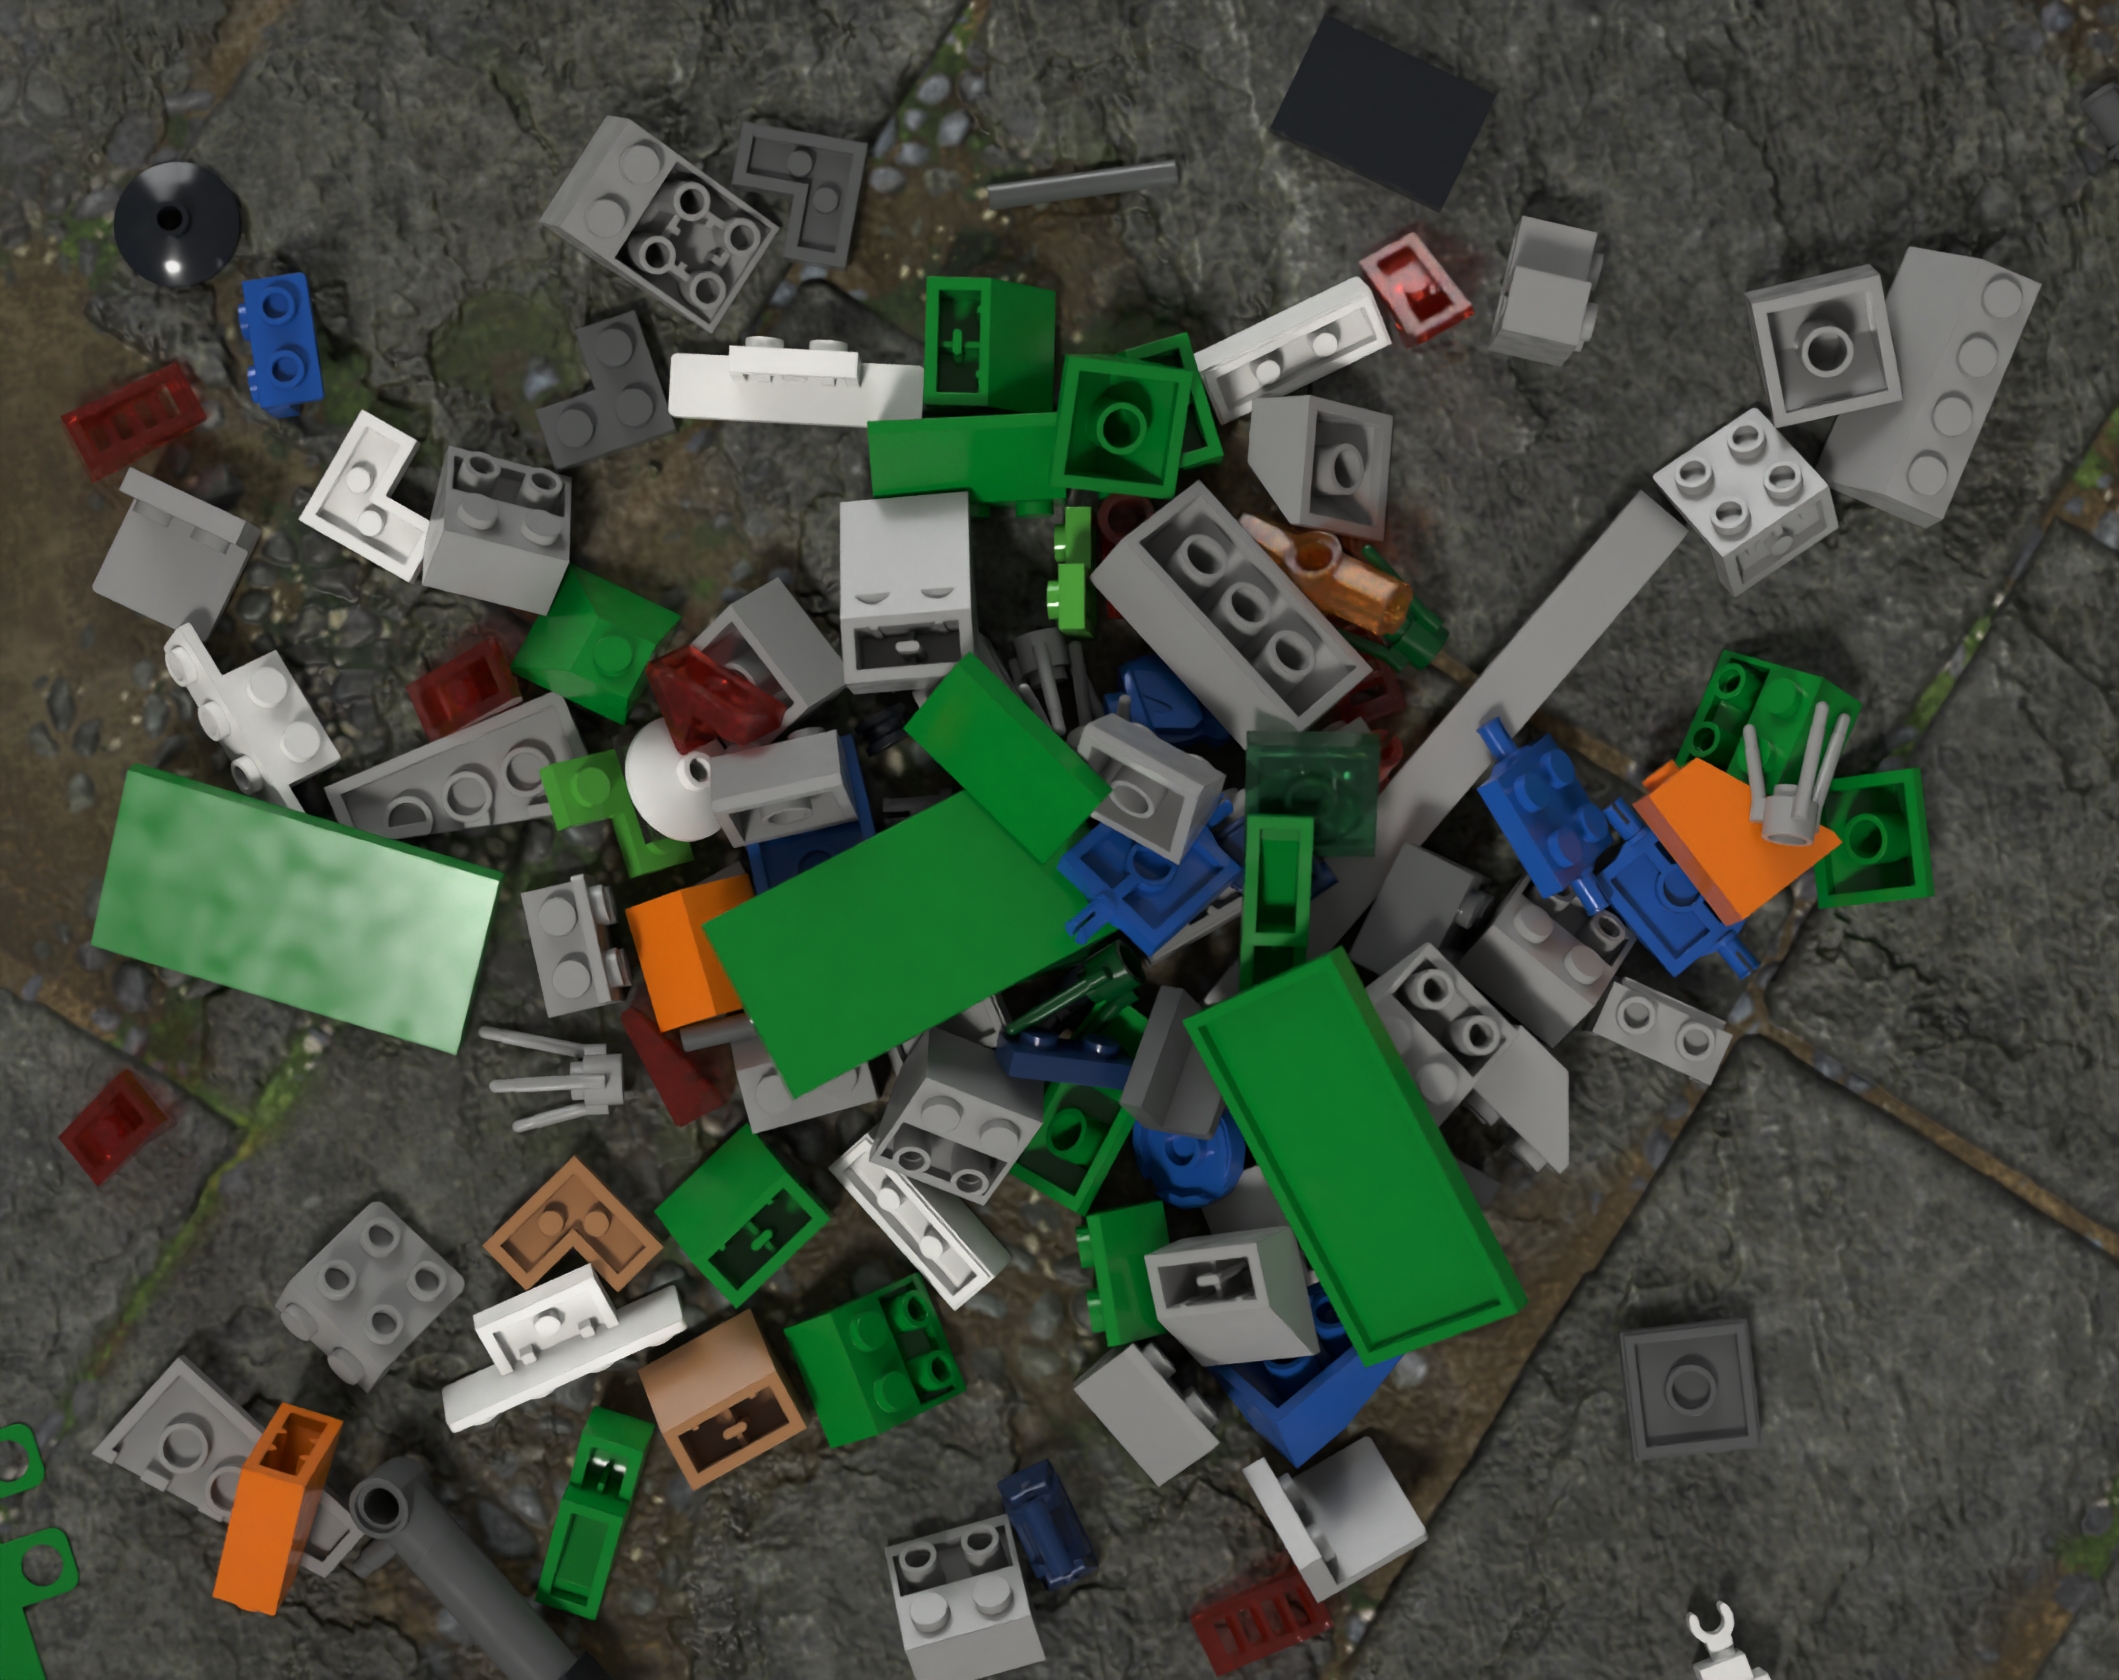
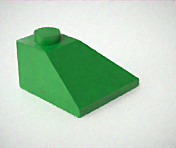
M569 562L547 616L538 615L510 666V672L625 726L682 621V616Z

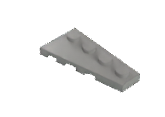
M550 692L329 785L324 789L339 824L398 841L552 817L539 770L550 764L587 756L590 753L567 698Z

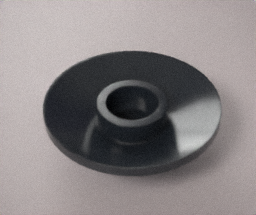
M187 162L162 163L140 173L124 189L114 214L115 240L126 263L149 282L168 288L192 287L215 277L232 259L241 234L240 211L231 190L211 171ZM171 210L180 211L182 214L181 225L173 231L164 230L162 226L163 216Z

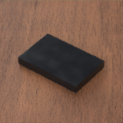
M1324 15L1276 114L1269 133L1440 213L1496 95L1332 17Z

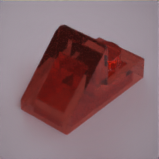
M1414 231L1359 262L1364 279L1392 314L1402 344L1406 350L1419 346L1475 314L1471 303Z
M496 637L485 640L406 686L429 743L523 704L522 695Z
M689 644L648 662L647 677L675 748L681 755H685L714 741L718 736L744 746L781 727L787 707L785 704Z
M126 1069L115 1077L58 1138L98 1187L113 1178L145 1145L174 1128L178 1121L138 1073Z

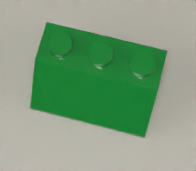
M1057 412L867 421L873 499L968 491L971 522L990 519V510L1015 508L1016 518L1021 519L1054 516V507L1066 506V488L1047 485Z

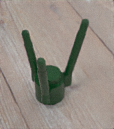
M1328 542L1323 544V553L1392 615L1381 634L1389 640L1387 647L1345 629L1334 626L1335 629L1354 649L1382 660L1398 673L1403 670L1407 663L1417 671L1425 668L1439 653L1449 636V630L1442 626L1443 620L1422 603L1373 546H1363V556L1405 605L1402 606L1333 544Z
M1105 937L1019 983L1084 964V967L1077 972L1079 982L1008 1023L1006 1026L1007 1033L1015 1035L1086 994L1096 1004L1103 1000L1109 1003L1080 1032L1075 1040L1082 1041V1037L1085 1034H1099L1124 1008L1141 999L1137 987L1145 983L1146 979L1141 962L1131 947L1123 940L1118 939L1111 943Z

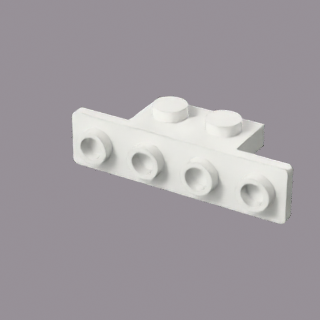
M747 337L745 339V346L729 345V356L688 353L673 354L671 357L668 412L674 418L867 428V421L923 419L924 369L921 366L861 363L859 353L847 352L848 344L841 341L812 340L809 342V350L784 348V340L779 338Z
M186 623L176 628L164 645L166 666L174 681L182 687L186 686L199 707L198 717L206 734L214 741L219 740L231 760V772L240 790L246 795H252L253 798L305 813L291 788L335 766L341 759V756L278 652L274 650L222 675L190 623Z
M589 1263L473 1315L475 1330L495 1364L451 1383L442 1389L446 1423L453 1433H457L472 1425L485 1424L501 1412L530 1399L543 1398L559 1386L588 1373L603 1371L609 1368L615 1361L646 1347L658 1346L667 1342L675 1334L684 1331L688 1326L678 1290L674 1285H670L616 1310L592 1264Z

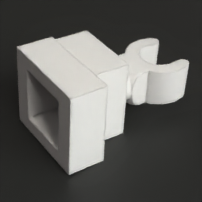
M1722 1601L1716 1603L1717 1610L1721 1616V1622L1714 1631H1703L1697 1616L1692 1612L1686 1614L1688 1629L1692 1635L1704 1642L1710 1654V1658L1692 1664L1698 1680H1771L1769 1674L1762 1668L1757 1667L1751 1670L1745 1653L1738 1648H1734L1731 1633L1735 1622L1733 1613L1727 1604Z

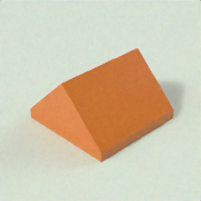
M749 873L680 889L625 909L660 1033L743 1009L700 927L703 923L756 897Z

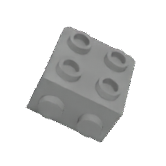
M372 1202L289 1281L275 1307L281 1312V1319L292 1334L304 1341L310 1339L328 1356L329 1366L340 1379L351 1385L357 1383L368 1393L386 1375L398 1356L461 1294L465 1282L463 1277L388 1206L382 1202Z

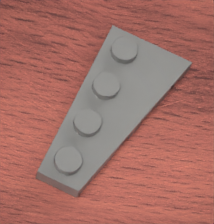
M182 1355L172 1363L91 1454L110 1464L116 1463L141 1476L140 1480L163 1492L167 1490L199 1507L198 1511L219 1522L225 1521L229 1523L241 1468L259 1441L265 1428L185 1355ZM326 1483L300 1562L301 1566L324 1578L332 1573L366 1535L353 1522L350 1516L349 1504Z

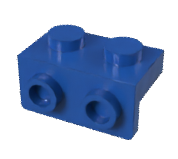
M299 272L242 281L245 303L238 305V316L244 340L251 342L254 365L248 366L247 375L253 402L255 404L260 403V408L275 419L301 415L299 404L321 401L325 398L309 280L306 275Z

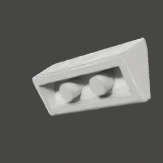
M1353 277L1195 353L1194 357L1206 397L1222 426L1251 412L1252 399L1282 397L1392 344L1371 289L1359 277Z
M880 1121L828 1169L951 1308L956 1311L994 1279L1008 1265L1012 1257L959 1196L869 1162L870 1150L879 1129Z

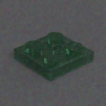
M1247 731L1243 855H1245L1247 813L1314 816L1312 856L1375 857L1380 733Z

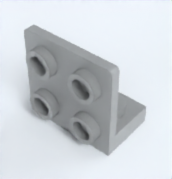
M1757 408L1748 410L1656 472L1653 476L1659 491L1710 547L1719 580L1734 598L1839 528L1829 485Z
M130 467L119 490L133 497L134 500L93 583V591L175 630L186 623H190L200 640L206 643L210 641L262 530L237 516Z
M584 873L570 877L571 882L521 893L548 1018L626 1001L623 987L632 986L633 984L626 951L624 948H614L609 925L619 922L612 889L610 886L604 887L603 884H600L599 878Z
M1366 1436L1294 1478H1291L1288 1472L1276 1478L1265 1457L1242 1469L1317 1603L1334 1595L1428 1539L1425 1527L1370 1437Z

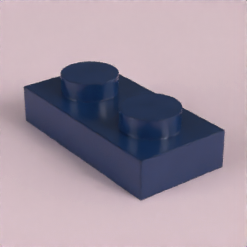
M1029 1026L1015 1035H1010L1007 1031H999L994 1054L1007 1075L1011 1077L1124 1090L1134 1062L1124 1048L1120 1046L1121 1043L1114 1038L1100 1034H1085L1082 1037V1041L1059 1038V1035L1052 1030L1036 1026Z

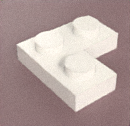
M361 410L298 520L413 585L423 569L425 539L430 521L390 498L421 443L370 413Z

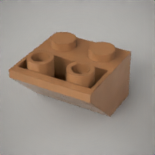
M751 1307L638 1369L660 1431L692 1491L807 1429L812 1421L808 1410Z

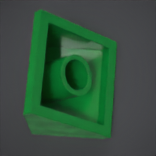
M1066 354L1047 485L1173 500L1193 371L1112 354Z
M1920 768L1832 779L1821 811L1820 825L1835 832L1842 843L1814 864L1819 909L1934 897L1935 891Z
M1044 1081L1043 1124L1008 1173L1085 1217L1136 1120L1119 1104L1123 1090Z

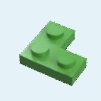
M1065 507V523L1055 524L1054 528L1056 562H1065V564H1058V580L1048 581V618L1055 619L1056 625H1059V630L1072 641L1098 640L1097 587L1088 579L1097 568V514L1092 507Z
M629 745L553 763L540 769L539 773L557 831L611 818L630 879L681 866L695 860L689 842L674 840L662 835L653 829L637 811L630 797L625 778V760Z

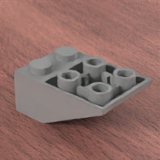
M609 115L606 116L539 220L540 223L590 258L711 334L780 229L632 120Z
M968 491L840 502L841 639L844 683L853 694L937 688L952 668L969 651L981 661Z

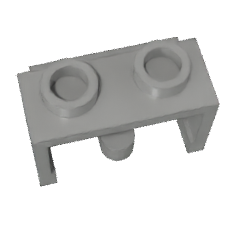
M1613 976L1598 1002L1591 1009L1582 1031L1592 1036L1600 1035L1686 1074L1687 1079L1705 1085H1711L1733 1036L1724 1031L1725 1021L1628 977L1618 978L1616 976Z

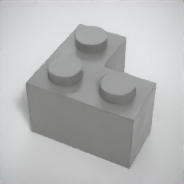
M1527 216L1521 217L1514 231L1487 350L1559 367L1565 363L1573 351L1581 352L1584 341H1590L1598 311V304L1588 302L1590 290L1595 291L1604 256L1602 253L1594 252L1597 232Z

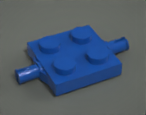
M1500 716L1484 723L1476 729V732L1480 734L1496 762L1494 763L1490 778L1478 787L1477 790L1543 899H1546L1571 885L1586 909L1588 916L1604 910L1612 901L1607 897L1592 871L1596 858L1614 839L1608 831L1604 814L1590 801L1576 778L1572 761L1564 751L1558 748L1550 733L1529 742L1526 746L1517 748L1503 725Z
M1221 793L1215 812L1179 865L1102 822L1061 857L1056 868L1085 895L1089 903L1074 918L1065 923L1068 935L1072 937L1077 933L1074 941L1084 945L1092 935L1108 922L1123 931L1149 957L1153 956L1237 880L1242 868L1218 846L1211 832L1225 817L1233 813L1234 808L1231 801L1227 798L1220 805L1224 794Z
M1620 796L1610 806L1606 807L1602 813L1625 842L1621 845L1615 858L1595 874V877L1607 897L1612 901L1609 904L1668 976L1675 978L1699 957L1716 951L1737 974L1739 980L1751 974L1750 970L1758 968L1761 964L1760 960L1756 959L1737 936L1746 919L1726 927L1650 827L1642 823L1623 800V797Z

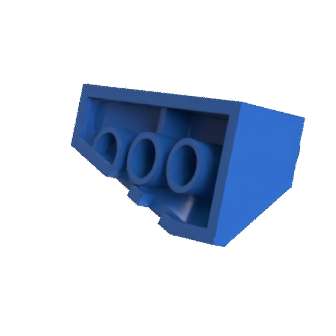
M1320 1282L1307 1286L1320 1348L1318 1354L1205 1366L1255 1431L1297 1469L1348 1426L1404 1356L1402 1354L1365 1368Z

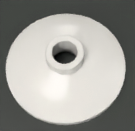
M678 716L659 718L648 723L637 732L626 754V784L637 811L653 829L668 838L678 841L692 842L702 840L722 828L713 813L711 803L710 758L725 755V749L718 739L701 724Z

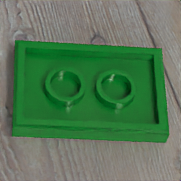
M970 651L952 668L903 728L1042 864L1066 842L1113 791L1109 784Z

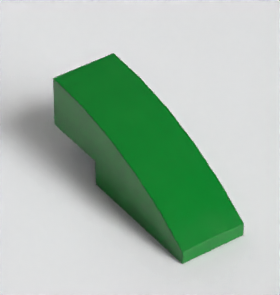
M1247 813L1238 992L1306 962L1309 936L1314 816Z
M594 1405L582 1431L569 1483L561 1499L535 1602L596 1620L630 1515L656 1424Z

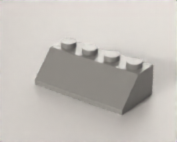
M1909 246L1885 299L1903 400L1836 415L1814 467V470L1829 485V488L1925 529L1943 520L2042 284L1984 259Z
M1200 480L1196 481L1125 536L1088 577L1262 769L1299 739L1373 671L1367 662Z

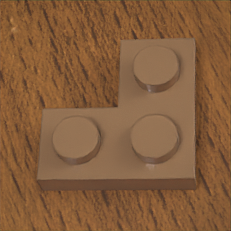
M577 1154L482 1246L526 1291L531 1290L574 1247L619 1292L666 1245Z

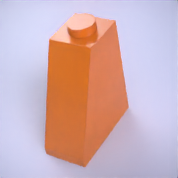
M1698 757L1680 768L1672 759L1641 782L1648 792L1632 804L1726 927L1746 919L1842 843L1835 832L1822 825L1819 826V833L1815 834L1814 844L1808 846L1782 845L1762 839L1763 824L1749 821L1752 801L1750 786Z
M281 1403L241 1468L212 1597L233 1603L243 1610L259 1611L272 1616L276 1615L295 1581L342 1431L343 1420L288 1403Z

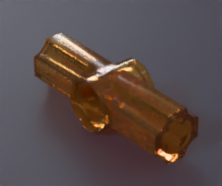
M1258 512L1253 515L1244 513L1237 520L1324 616L1332 613L1379 636L1385 633L1393 635L1406 621V614L1413 600L1410 584L1343 553L1339 540L1331 533L1308 531L1302 534Z

